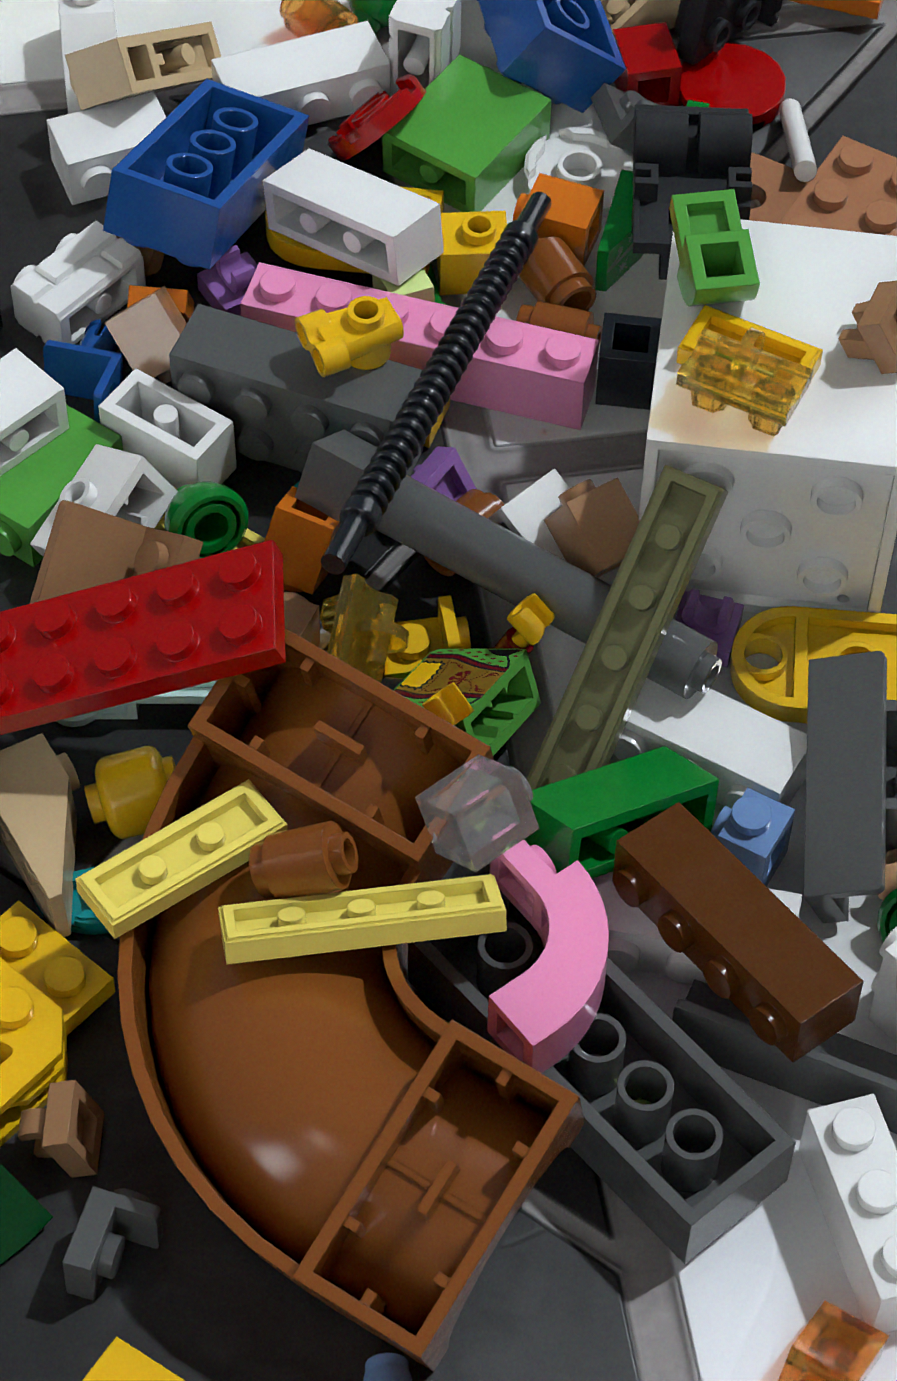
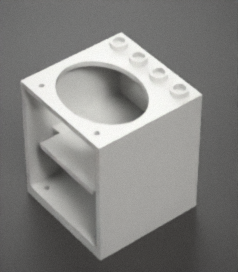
M741 219L742 229H749L760 281L757 296L751 301L710 304L707 306L823 350L819 369L797 406L792 408L676 363L678 346L704 305L689 307L683 300L677 279L680 262L673 232L646 439L638 520H641L666 464L723 488L728 492L685 591L689 592L692 588L698 589L701 595L722 600L724 596L731 597L735 603L744 605L743 612L760 613L775 607L800 606L880 613L897 534V373L881 374L874 360L848 358L838 338L842 330L857 328L858 324L851 313L855 304L870 301L879 282L897 281V236Z

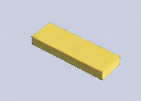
M248 779L75 878L77 892L112 937L116 939L248 862L252 846L262 843L268 834L288 830L287 823Z

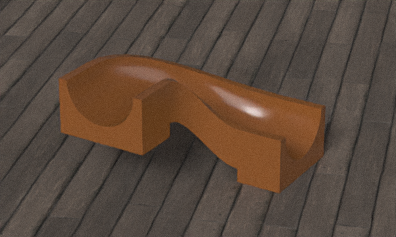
M285 628L286 663L216 681L187 725L193 738L169 777L143 836V839L149 837L249 779L287 823L288 830L334 821L341 828L342 832H348L352 836L358 852L357 871L351 874V880L346 889L328 893L443 880L497 794L499 784L492 750L489 745ZM248 861L120 936L118 959L120 1015L133 1077L150 1121L175 1165L212 1212L265 1262L306 1292L434 1372L449 1348V1340L460 1312L505 1230L548 1166L563 1149L571 1147L582 1129L584 1119L580 1096L456 1021L451 1020L450 1023H447L431 1011L408 985L406 972L408 943L226 965L218 907L276 899L275 897L264 898L258 893L252 881Z

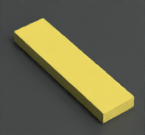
M491 874L218 907L226 965L507 931L506 908L495 876Z

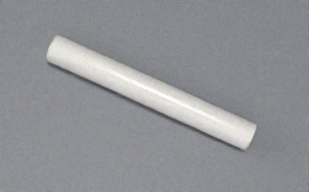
M786 99L779 106V114L794 174L798 180L808 182L816 176L817 167L799 102L795 99Z

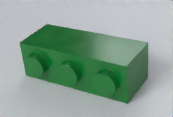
M663 746L519 794L514 829L530 846L538 845L548 854L557 873L578 860L590 877L594 879L613 872L617 840L678 802L711 832L720 779L670 748Z

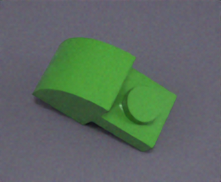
M735 190L672 195L669 211L680 262L677 279L686 305L690 307L754 300L759 290L760 281L749 229H742Z

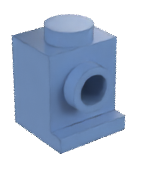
M747 787L742 797L734 803L732 808L725 806L721 810L711 833L767 887L787 854L795 809Z

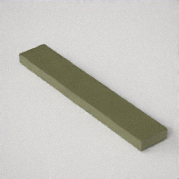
M665 464L521 793L609 764L728 495L725 489Z

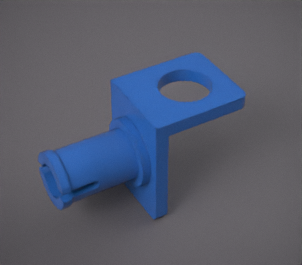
M101 319L89 323L79 345L48 340L43 347L44 372L64 388L65 395L93 400L94 420L100 423L98 406L124 381L123 353L116 352L119 346L106 325L101 334L97 336L101 327Z

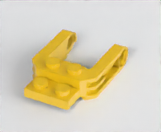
M19 900L0 916V1147L19 1131L22 1111L31 1108H44L47 1105L50 1083L68 1081L67 1036L116 992L112 976Z

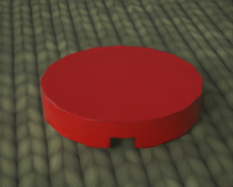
M726 43L720 51H712L694 66L684 61L682 64L679 105L683 104V106H686L688 100L709 103L710 107L749 109V114H752L753 124L764 121L765 126L779 114V106L785 97L786 77L779 63L764 51L745 44Z
M413 74L404 75L396 80L395 84L399 90L391 97L386 91H383L381 94L378 92L340 124V129L336 132L338 136L333 135L329 137L327 145L341 162L353 157L378 140L422 100L427 91Z

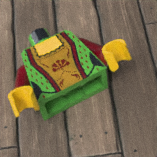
M533 593L523 599L509 613L507 620L513 627L505 632L494 647L487 649H437L430 652L405 679L386 677L381 681V684L489 745L494 756L541 704L528 655L533 650L534 645L542 639L545 628L554 620V613Z

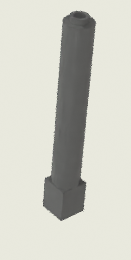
M341 430L312 442L295 498L340 522V510L351 496V491L357 486L359 478L364 474V469L370 464L371 457L376 453L377 447L346 430ZM406 475L401 482L400 488L395 492L394 499L388 504L387 511L382 515L381 522L376 529L515 606L527 596L535 593L554 613L555 618L550 625L584 644L588 641L612 586ZM672 619L647 678L685 699L692 697L696 691L704 694L711 688L722 667V659L716 657L718 643L683 623Z

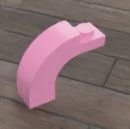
M511 828L491 841L490 874L495 876L498 888L538 932L544 944V950L538 960L528 970L489 995L487 1032L505 1052L543 1073L564 1058L580 1042L597 1014L605 984L609 943L608 920L600 893L589 873L578 860L557 873L552 860L540 846L535 844L530 846L514 828Z

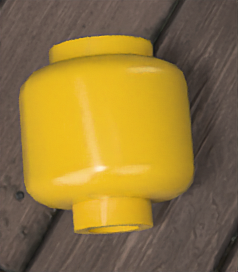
M147 745L99 759L95 767L96 783L84 786L93 822L107 821L111 832L120 839H128L144 834L163 789L176 767L172 755L162 758L160 752L155 747Z

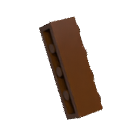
M680 802L617 840L612 882L618 895L630 907H638L658 927L662 939L673 951L683 952L703 972L707 984L715 994L721 998L730 999L749 1019L753 1030L763 1042L768 1045H775L794 1063L855 1021L864 981Z

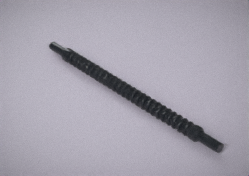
M533 193L518 219L508 223L504 228L500 239L495 244V248L491 251L489 258L484 263V267L479 271L478 277L474 280L472 287L467 292V296L456 311L455 317L444 331V336L439 340L438 347L432 352V357L421 371L420 378L414 383V388L408 393V398L403 402L401 410L390 424L389 431L383 437V442L378 445L376 453L371 457L370 464L364 469V474L359 478L357 486L351 491V496L341 508L339 514L341 525L321 558L322 567L329 573H343L363 537L372 535L380 524L382 515L387 511L388 504L394 499V494L400 488L401 482L407 475V471L413 465V460L419 455L420 448L425 444V440L431 433L432 427L437 423L438 416L443 412L450 395L455 391V387L461 380L462 374L467 370V365L473 359V354L478 350L479 344L490 329V324L495 320L496 314L500 311L501 305L507 298V294L512 290L518 275L523 271V266L528 262L529 256L537 246L539 239L537 231L552 205L551 199L545 193Z

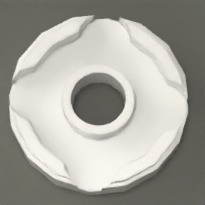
M570 127L559 130V136L546 140L547 135L536 140L525 157L523 184L527 194L530 193L539 173L604 190L602 217L608 216L621 169L633 171V158L631 154L628 156L623 149L610 144L606 133L593 128ZM572 169H584L591 174L577 177L567 172Z

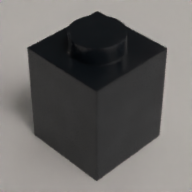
M604 313L598 357L595 404L650 410L662 318Z

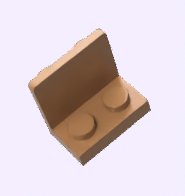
M62 500L58 505L30 603L199 559L203 541L181 534L146 527L71 501Z

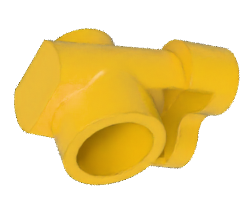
M361 296L352 300L347 308L329 313L319 309L295 318V329L300 343L304 349L311 353L316 369L322 377L349 369L351 366L362 370L378 368L384 365L390 358L391 343L402 339L404 336L402 320L387 297L377 299L371 296Z

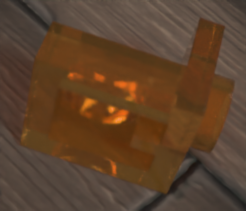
M825 1300L791 1346L778 1381H865L880 1359L889 1335Z

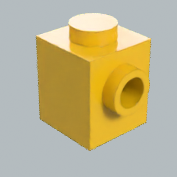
M506 211L441 213L444 253L437 257L440 295L467 294L474 280L478 277L479 271L484 267V263L489 258L491 251L495 248L501 233L507 226Z

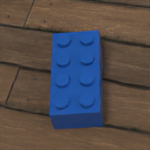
M477 0L485 20L484 29L491 38L498 59L496 64L501 74L519 84L523 83L541 92L543 96L552 99L551 102L560 105L563 103L584 113L592 104L591 97L604 83L611 85L626 70L601 0Z
M206 79L112 169L103 231L122 237L130 245L144 248L149 247L176 257L179 262L187 266L203 267L210 270L266 210L262 180L303 153L309 115Z

